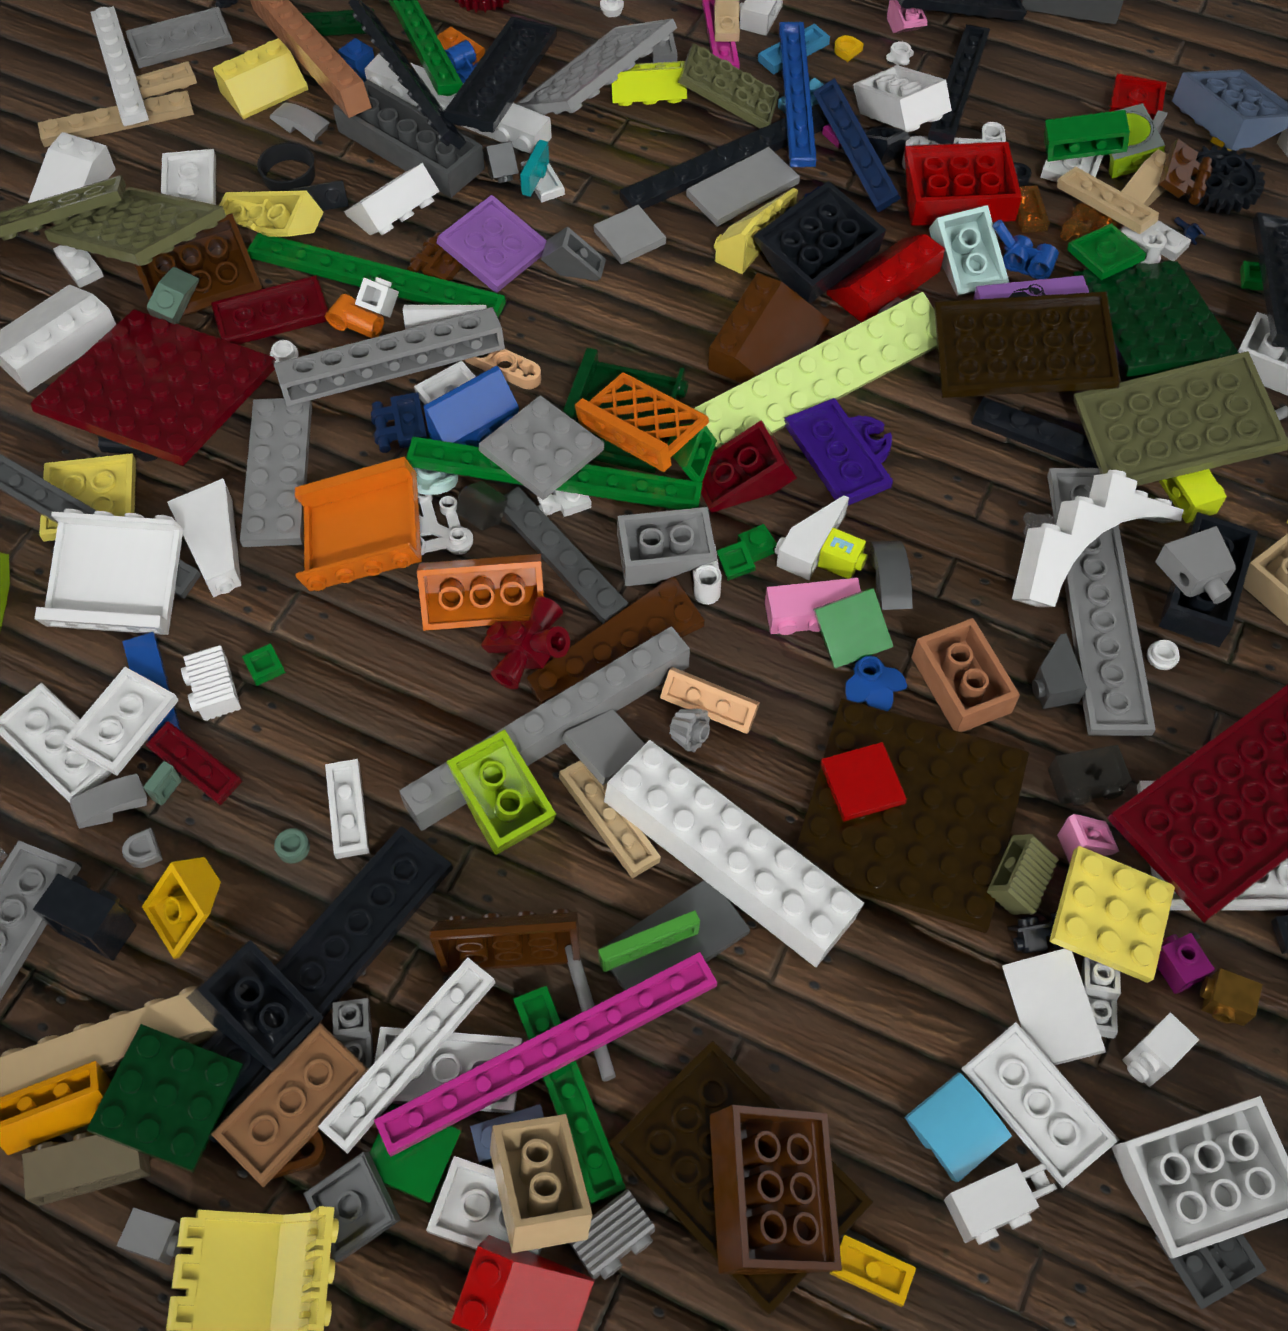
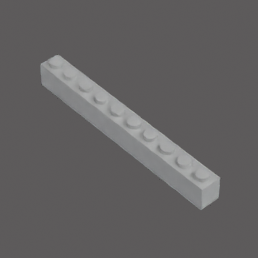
M671 626L479 743L505 729L526 765L529 766L565 744L562 738L566 731L611 709L617 712L664 683L669 669L672 667L682 671L689 667L690 648ZM447 762L399 790L404 807L421 831L467 804Z

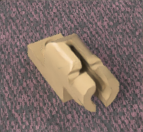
M714 0L715 42H739V0Z

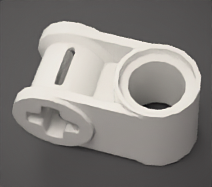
M1126 226L1119 229L1146 252L1147 257L1145 261L1138 264L1160 263V252L1167 243V238L1164 234L1150 227L1141 234Z

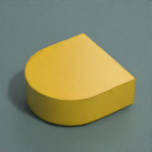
M844 35L836 39L834 53L841 59L849 62L863 51L864 43L852 36Z

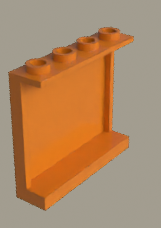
M405 456L295 487V498L304 507L305 571L296 573V578L310 592L320 591L326 587L341 583H350L359 578L376 576L385 571L406 568L411 564L422 562L417 473Z

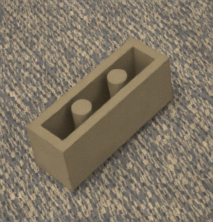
M90 1132L73 1136V1141L62 1144L58 1142L42 1143L35 1147V1151L22 1154L25 1200L37 1206L151 1176L149 1155Z

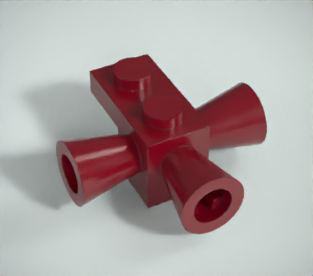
M537 597L529 620L496 621L489 627L487 636L481 644L483 649L487 653H508L490 672L496 682L509 689H518L524 669H543L550 656L561 658L567 654L570 648L568 632L561 626L550 628L563 615L562 608L556 602L546 597Z

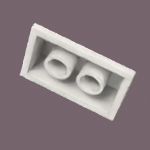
M423 163L402 173L344 212L347 217L369 235L377 232L383 235L394 228L392 223L397 219L403 222L413 216L414 212L412 209L418 205L422 209L434 202L432 196L440 191Z

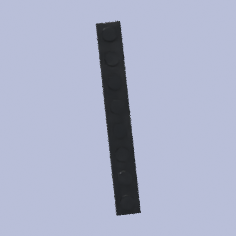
M966 24L946 81L952 111L943 114L940 120L932 122L928 140L936 141L940 144L954 143L989 37L990 28Z

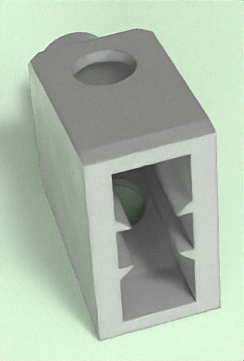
M1217 526L1164 544L1155 562L1186 596L1193 597L1207 592L1213 603L1218 604L1231 595L1225 584L1236 570L1235 563Z

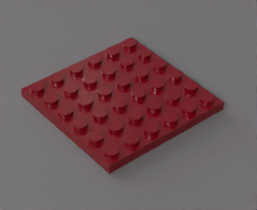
M133 309L30 404L35 413L184 466L275 370L274 363L276 359L267 354L179 324L174 325L165 319H158Z

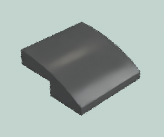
M1243 1234L1170 1259L1159 1238L1155 1236L1201 1310L1267 1271Z

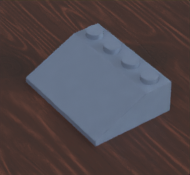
M1242 69L1183 72L1172 102L1180 108L1182 113L1191 116L1197 125L1205 127L1210 131L1209 134L1211 136L1219 138L1225 143L1224 146L1230 150L1237 151L1240 148L1254 147L1288 128V102Z

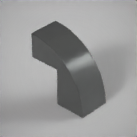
M900 540L870 542L871 566L876 569V596L881 610L913 609L910 568L903 543Z

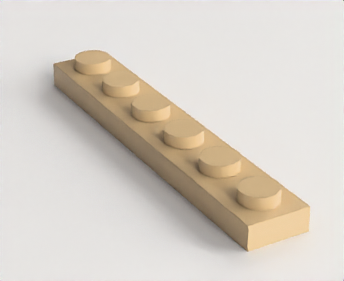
M188 91L173 92L168 95L150 97L143 100L149 118L148 121L124 127L117 106L99 108L94 111L38 122L40 138L43 146L48 147L52 145L62 132L85 139L194 115Z

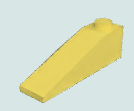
M792 188L731 225L723 235L720 234L714 244V249L716 250L715 262L743 274L761 252V249L753 239L754 235L796 205L798 190Z
M307 190L225 192L219 206H223L226 215L233 214L236 224L268 237H290L314 233L324 213Z

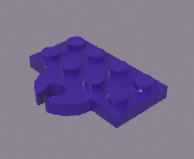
M835 398L785 417L786 429L835 500L843 495L849 497V506L892 487L893 480L881 464L886 460L891 450V432L886 433L879 440L868 436L869 434L882 433L885 426L883 422L869 416L849 418Z

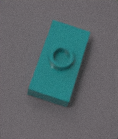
M539 140L520 174L522 195L531 197L539 180L546 175L549 163V146L547 141Z

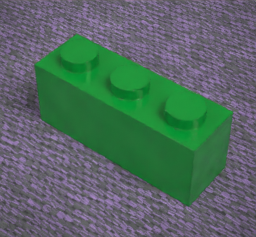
M1126 110L1045 120L1044 144L1047 162L1127 152L1130 130Z

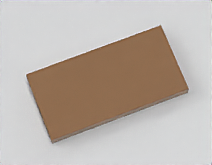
M319 1024L211 1135L262 1187H265L319 1130L318 1126L369 1069L323 1025Z

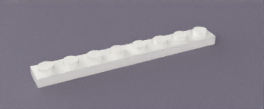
M114 6L100 7L90 13L122 123L125 127L148 121L147 111Z

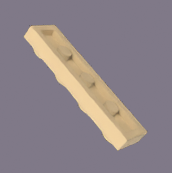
M1074 167L1058 178L1057 188L1138 234H1141L1158 222L1159 212L1078 167Z
M580 760L559 771V779L632 879L660 863L661 856L645 834L604 802L607 783L602 785Z

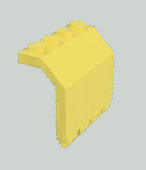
M319 1206L309 1213L285 1215L198 1210L196 1218L182 1217L180 1219L177 1247L192 1249L191 1254L176 1255L171 1289L186 1290V1295L170 1297L166 1331H324V1326H329L332 1312L331 1301H326L328 1284H332L335 1275V1260L330 1259L331 1243L336 1242L339 1230V1221L334 1218V1207Z

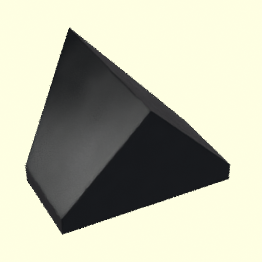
M875 126L865 131L883 165L902 156L906 141L911 139L908 132L897 128Z

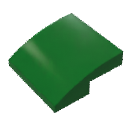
M392 1103L388 1112L400 1106ZM449 1126L391 1157L387 1152L380 1133H378L369 1153L385 1186L391 1189L395 1188L426 1203H430L461 1130Z

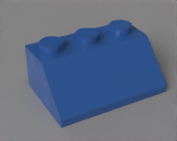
M498 366L491 368L423 406L430 439L479 447L481 441L519 412V406Z

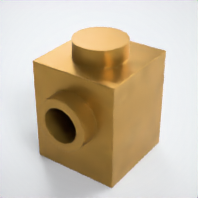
M1220 968L1211 977H1206L1202 983L1200 997H1203L1204 1001L1201 1010L1212 1014V1017L1217 1021L1244 1026L1256 1016L1263 984Z

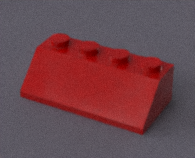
M927 234L903 238L827 290V295L862 323L877 315L881 308L895 298H904L938 274L941 269L945 248Z

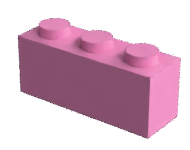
M858 578L767 587L765 608L770 634L790 635L798 631L807 630L819 632L820 628L813 609L860 592Z

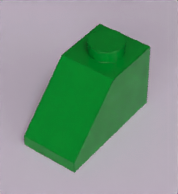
M705 426L672 457L692 481L703 482L717 440L707 426ZM677 436L670 437L668 441V446L677 438Z

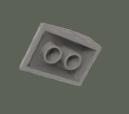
M708 507L618 516L617 538L625 586L657 583L717 561Z

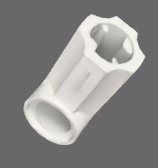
M717 559V561L692 569L694 597L702 604H713L720 598L722 574L719 570Z

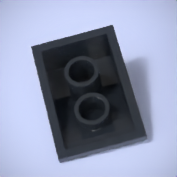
M251 940L238 948L186 997L214 1027L271 1071L324 1018Z

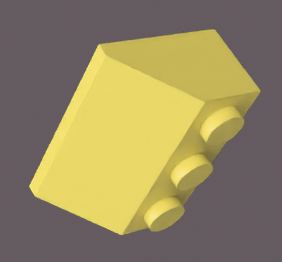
M279 38L213 67L221 94L243 120L309 90L291 51Z

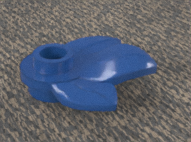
M865 656L856 662L854 675L846 682V699L856 703L866 701V704L870 707L889 712L893 704V692L905 690L907 682L903 674L897 669L884 667L881 660L875 656ZM870 670L874 675H868L864 671Z

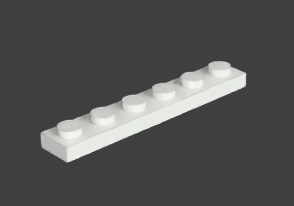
M467 957L318 1128L348 1154L375 1123L374 1119L382 1115L495 984L494 978Z

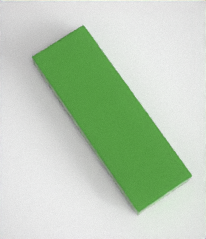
M694 910L598 949L599 962L603 972L697 935L700 928V919Z

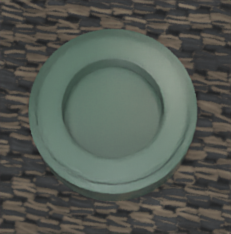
M289 828L277 836L274 848L282 861L293 864L302 861L308 855L310 843L303 831Z

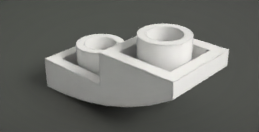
M1084 957L1081 979L1101 1037L1114 1039L1118 1033L1117 999L1121 994L1120 971Z

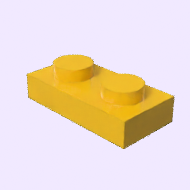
M843 1235L840 1242L842 1271L830 1272L829 1274L895 1305L904 1306L916 1267Z

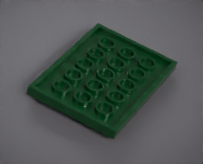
M1164 261L1163 263L1154 264L1141 263L1103 280H1100L1089 269L1073 272V276H1084L1089 293L1107 291L1117 361L1126 376L1161 373L1239 353L1178 261Z

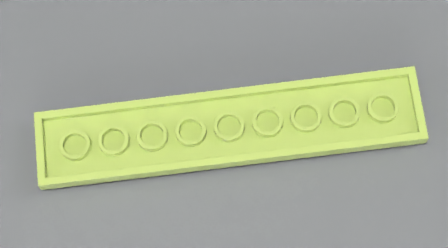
M921 292L693 408L708 416L709 423L706 426L717 440L714 450L761 420L773 434L785 427V417L833 398L838 400L937 348L934 308L924 292Z

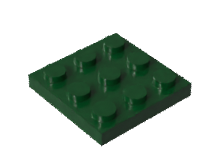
M141 1024L87 1131L194 1173L211 1137V1133L214 1131L239 1078L243 1064Z

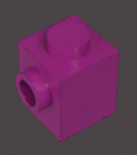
M1192 933L1181 938L1177 934H1173L1163 940L1157 967L1174 994L1204 981L1206 977L1215 971V968Z

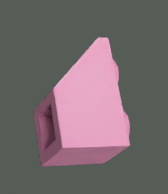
M889 0L887 20L893 34L915 31L927 26L928 21L922 9H906L901 7L898 0Z

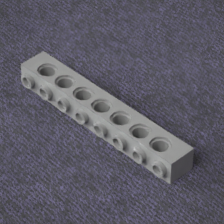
M493 307L274 363V367L286 406H291L505 349L502 326Z

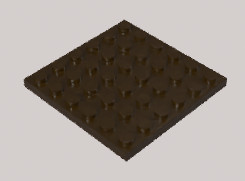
M841 698L823 758L883 742L907 801L904 805L843 822L822 767H820L796 851L850 892L987 933L996 900L987 893V890L1008 847L1029 752Z

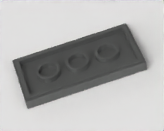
M703 880L600 948L691 911H696L700 919V928L697 935L610 970L625 991L701 952L704 960L708 962L748 935L750 928L730 901Z

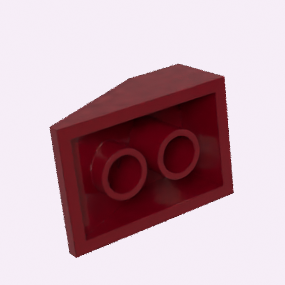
M761 420L713 451L702 482L701 494L709 510L713 513L771 495L797 479V476L775 436Z

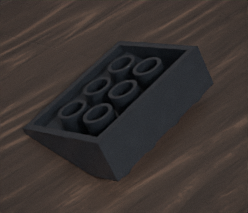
M828 181L756 233L753 239L781 281L811 304L879 252L886 229Z

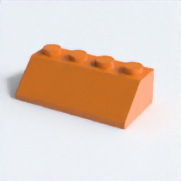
M541 554L419 563L417 569L423 631L491 626L496 621L529 620L536 598L544 597Z

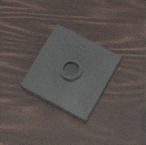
M362 1152L303 1193L311 1212L319 1206L334 1207V1218L339 1221V1230L336 1242L331 1243L330 1254L335 1262L343 1261L401 1220L369 1152Z

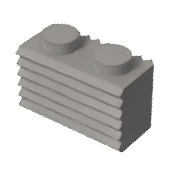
M626 1189L592 1216L588 1240L569 1244L592 1278L596 1279L601 1275L605 1280L622 1267L623 1264L620 1262V1259L631 1250L637 1255L653 1242L650 1235L655 1232V1226L631 1192Z

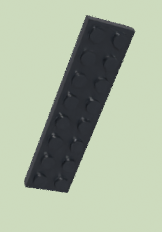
M511 16L444 110V118L457 126H467L478 129L481 132L493 133L557 37V27Z
M1257 212L1253 219L1271 340L1273 344L1288 348V218Z

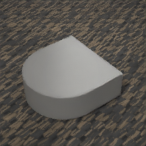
M151 828L130 836L123 845V857L135 868H145L163 860L155 834Z

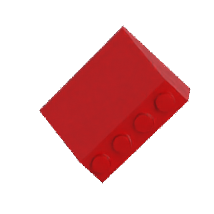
M1008 142L905 146L907 202L912 226L932 225L938 217L986 205L989 207L992 222L998 220L1003 222L1016 221L1022 195Z

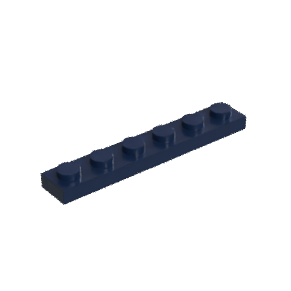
M832 79L813 92L878 213L900 200L899 193L836 79Z

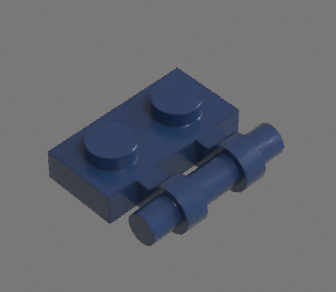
M418 392L390 397L392 406L383 407V403L380 401L372 403L370 416L371 422L376 428L374 439L375 443L379 445L380 452H389L391 450L390 443L393 440H398L400 448L410 447L412 437L427 439ZM389 420H394L395 426L387 427L386 423Z

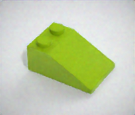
M505 729L447 761V765L478 827L495 855L553 823L556 816L554 809Z

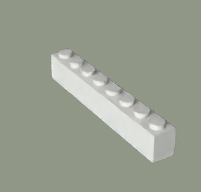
M378 54L365 68L366 79L417 107L418 103L407 94L409 90L397 80L399 76L388 67L390 63ZM411 63L440 106L445 110L457 93L451 96L438 95L425 69ZM515 103L511 105L493 133L481 132L475 128L462 126L501 143L512 141L514 148L532 154L539 140L548 142L552 138L550 117Z

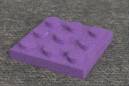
M490 195L437 237V244L495 293L499 292L542 257L547 241L493 195Z

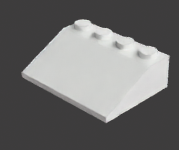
M69 284L0 329V366L29 392L85 354L116 325L110 309L94 294Z
M1261 1096L1238 1102L1111 1147L1128 1188L1170 1259L1288 1218V1156Z

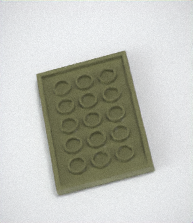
M129 187L125 189L122 201H120L118 206L110 209H105L104 206L96 208L92 214L80 217L79 214L74 215L68 221L57 224L44 232L50 242L142 266L152 262L154 256L172 251L175 248L174 245L182 241L194 239L196 233L203 229L214 228L218 225V221L226 217L223 206Z
M1249 351L1120 382L1119 388L1087 390L1074 394V403L1100 474H1106L1108 470L1123 471L1126 473L1127 478L1138 481L1137 486L1288 450V438Z

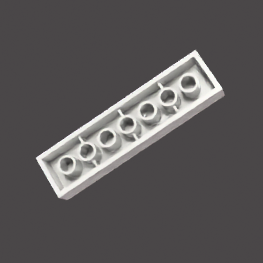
M651 740L607 783L604 798L606 804L634 824L814 967L820 964L850 927L864 905L863 901Z

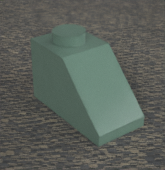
M172 267L158 282L148 302L147 310L150 316L165 319L174 325L179 324L199 282V278L176 267Z

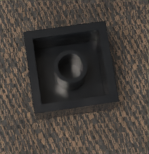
M57 874L32 910L56 933L114 961L137 926L129 917L131 912L119 904L120 899L114 894L103 889L100 893H97L90 889L91 885L78 876L73 875L69 879Z

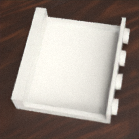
M76 509L52 512L51 516L58 521L45 607H36L34 619L47 627L146 634L154 632V634L169 635L184 530L174 518L166 515H156L155 519L144 518V516L136 513L114 516L106 511L83 514L82 511Z

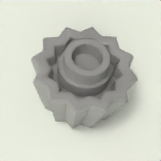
M680 709L679 712L675 713L670 724L669 734H671V738L686 751L695 752L697 748H701L702 743L706 741L710 732L708 711L702 709Z

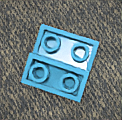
M961 1073L954 1075L904 1117L923 1146L932 1150L951 1180L955 1182L962 1180L1012 1137L991 1106Z

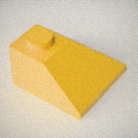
M205 857L171 862L142 905L143 910L173 959L180 958L210 915L221 881Z

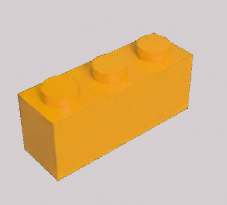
M93 1061L0 1097V1147L7 1155H11L90 1124L111 1080L97 1061Z

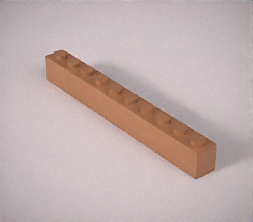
M250 0L253 10L291 51L294 57L348 118L372 108L363 80L289 0Z

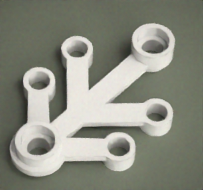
M418 493V504H420L423 516L419 515L421 556L428 552L446 548L455 555L467 553L473 545V534L469 529L460 526L457 516V500L452 496H445L439 501L440 512L447 519L449 527L447 528L437 522L431 502L433 495L420 496V493ZM431 534L439 537L428 541L421 538Z

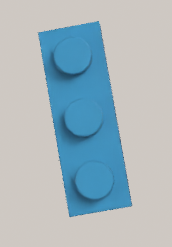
M815 23L804 29L807 56L829 45L830 36ZM780 42L765 49L758 55V62L772 74L782 70Z

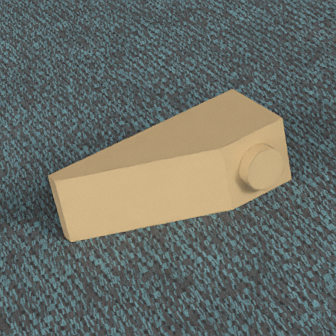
M1159 149L1156 150L1140 166L1121 192L1146 206L1151 205L1166 190L1158 185L1168 154Z

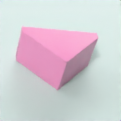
M1073 814L1068 817L1057 835L1069 864L1073 850L1078 846L1103 856L1119 852L1106 821Z

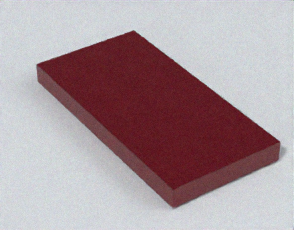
M317 275L211 302L221 339L238 345L327 321L325 314L328 312V308Z

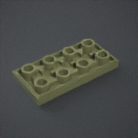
M694 43L689 49L678 81L683 86L759 129L770 125L779 92L771 85L762 83L750 73L743 72L729 61L722 60L710 53L708 49Z

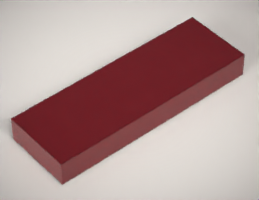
M169 721L146 743V747L163 761L172 765L179 774L219 806L243 782L240 777Z

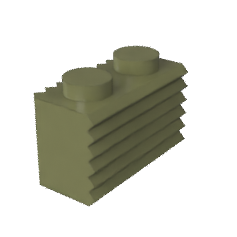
M1033 834L1013 835L987 893L992 898H995L1001 906H1004V909L1008 910L1010 914H1034L1041 905V896L1044 895L1043 891L1047 889L1046 885L1049 884L1054 875L1053 869L1056 867L1055 863L1059 859Z

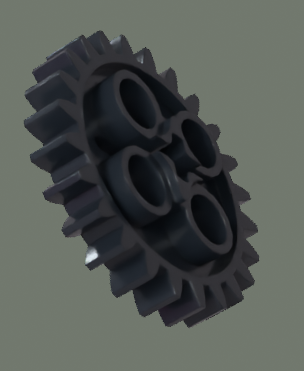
M1215 145L1212 146L1211 150L1205 146H1202L1201 151L1196 150L1198 152L1196 161L1199 163L1203 157H1210L1212 159V172L1210 177L1206 179L1205 184L1207 188L1205 195L1200 199L1199 204L1195 206L1204 204L1205 211L1212 207L1217 214L1220 209H1224L1226 214H1230L1231 209L1240 213L1242 208L1248 210L1251 204H1256L1264 190L1263 187L1266 180H1263L1265 173L1259 172L1261 165H1253L1254 158L1245 159V152L1238 155L1235 150L1227 151L1225 146L1221 150H1218ZM1191 175L1190 179L1195 182L1196 177Z

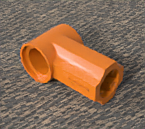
M342 294L325 314L327 322L333 328L339 331H345L346 328H349L370 338L379 337L385 323L382 315L355 305L356 300L347 294Z

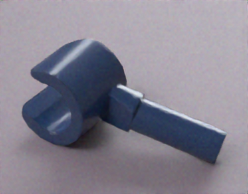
M1180 217L1174 219V222L1184 230V236L1191 239L1192 245H1197L1195 238L1198 235L1206 236V233L1197 223L1190 225Z

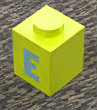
M832 528L821 548L818 567L847 579L852 578L855 571H861L868 556L864 553L866 541Z

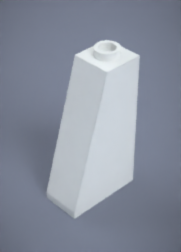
M222 478L168 501L167 503L176 522L184 529L183 536L213 598L220 594L229 593L234 588L241 586L233 501L224 479Z

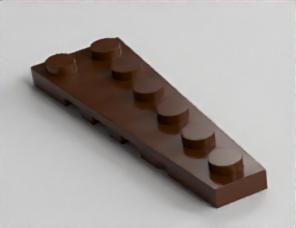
M673 576L569 648L565 656L552 659L543 669H538L527 677V684L539 704L542 705L672 626L682 638L704 627L705 620Z

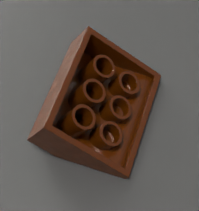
M232 213L218 221V225L214 228L203 229L196 233L194 239L182 241L174 245L175 248L172 251L154 256L149 264L142 266L134 264L148 300H150L158 282L172 267H176L199 278V282L182 317L211 308V302L262 289Z
M757 272L709 347L708 370L744 383L815 347L829 325L830 320L783 282Z
M556 909L551 911L550 914L522 911L517 913L516 916L502 917L501 914L489 913L483 915L482 918L468 919L466 916L457 915L451 916L444 921H438L430 930V940L442 972L456 971L467 957L482 969L567 964L568 959L565 947L568 945L572 946L573 960L580 961L578 913L571 912L568 909Z
M731 1105L710 1114L719 1274L758 1275L842 1271L827 1113Z

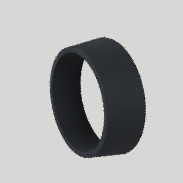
M287 142L273 145L260 155L257 162L258 171L265 185L271 191H291L293 188L310 186L315 178L314 156L307 147L298 143ZM286 160L302 161L310 167L306 173L293 180L277 181L267 177L268 171L274 165Z

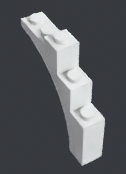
M1108 470L1106 474L1094 475L1089 498L1076 496L1075 500L1061 502L1056 525L1042 523L1041 527L1028 528L1012 600L1035 607H1055L1061 586L1073 563L1084 549L1103 532L1122 522L1134 519H1145L1158 523L1181 521L1183 509L1172 506V501L1167 499L1148 498V493L1136 490L1138 481L1127 478L1126 473L1123 471Z

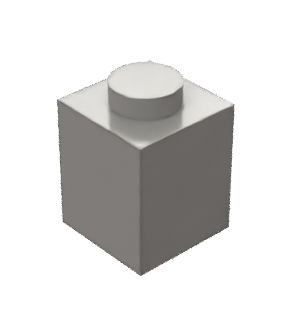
M133 1207L117 1247L170 1265L172 1258L176 1257L182 1249L177 1247L180 1224Z

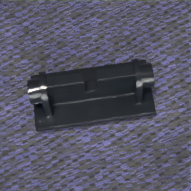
M343 180L291 189V191L307 190L322 211L348 206Z
M1057 912L1050 913L1051 919L1039 921L1038 916L1018 918V925L1007 926L1008 930L1017 932L1018 937L1013 938L1015 951H1022L1023 954L1047 950L1046 936H1051ZM1052 943V948H1059V947H1060V946H1058V945Z

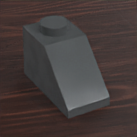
M512 141L486 146L483 149L484 161L491 180L498 179V184L513 181L512 175H516L519 172Z
M566 227L546 241L541 258L544 263L560 276L594 281L601 279L606 259L569 227Z
M1067 633L1060 634L1041 664L1035 679L1032 681L1033 694L1036 698L1040 699L1043 709L1079 703L1087 689Z

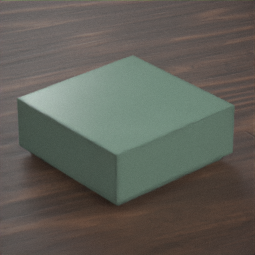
M163 761L143 788L152 801L162 806L182 779L172 765Z

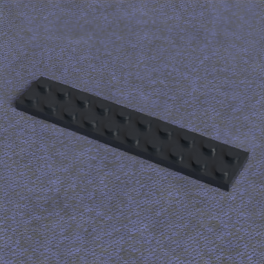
M401 826L276 964V967L314 1008L325 1017L333 1008V1002L340 1000L453 870L452 863ZM217 1030L202 1048L242 1063L243 1069L214 1130L273 1072V1070L268 1069L220 1030ZM211 1135L210 1140L215 1143L217 1140Z

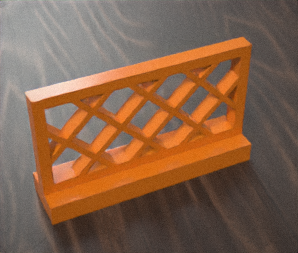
M624 372L590 401L582 398L575 404L581 426L662 472H665L672 465L670 458L709 423L707 415ZM624 384L632 387L631 391L617 392ZM637 398H653L652 402L637 404ZM633 399L632 405L617 407V401ZM613 402V407L602 409L599 407L602 403ZM672 408L675 410V413L658 415V409ZM654 410V416L638 418V412ZM634 413V419L622 420L618 418V415ZM680 420H695L692 425L680 426ZM676 421V427L659 429L660 423ZM655 424V430L644 432L639 429V426ZM677 436L669 446L660 440V438Z

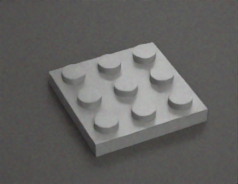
M541 395L479 443V451L542 500L547 498L604 450L603 441Z

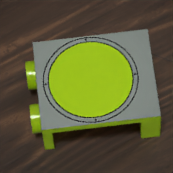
M1143 103L1120 109L1126 110L1130 135L1127 152L1109 154L1108 172L1112 179L1137 172L1140 166L1156 150L1165 151V144Z

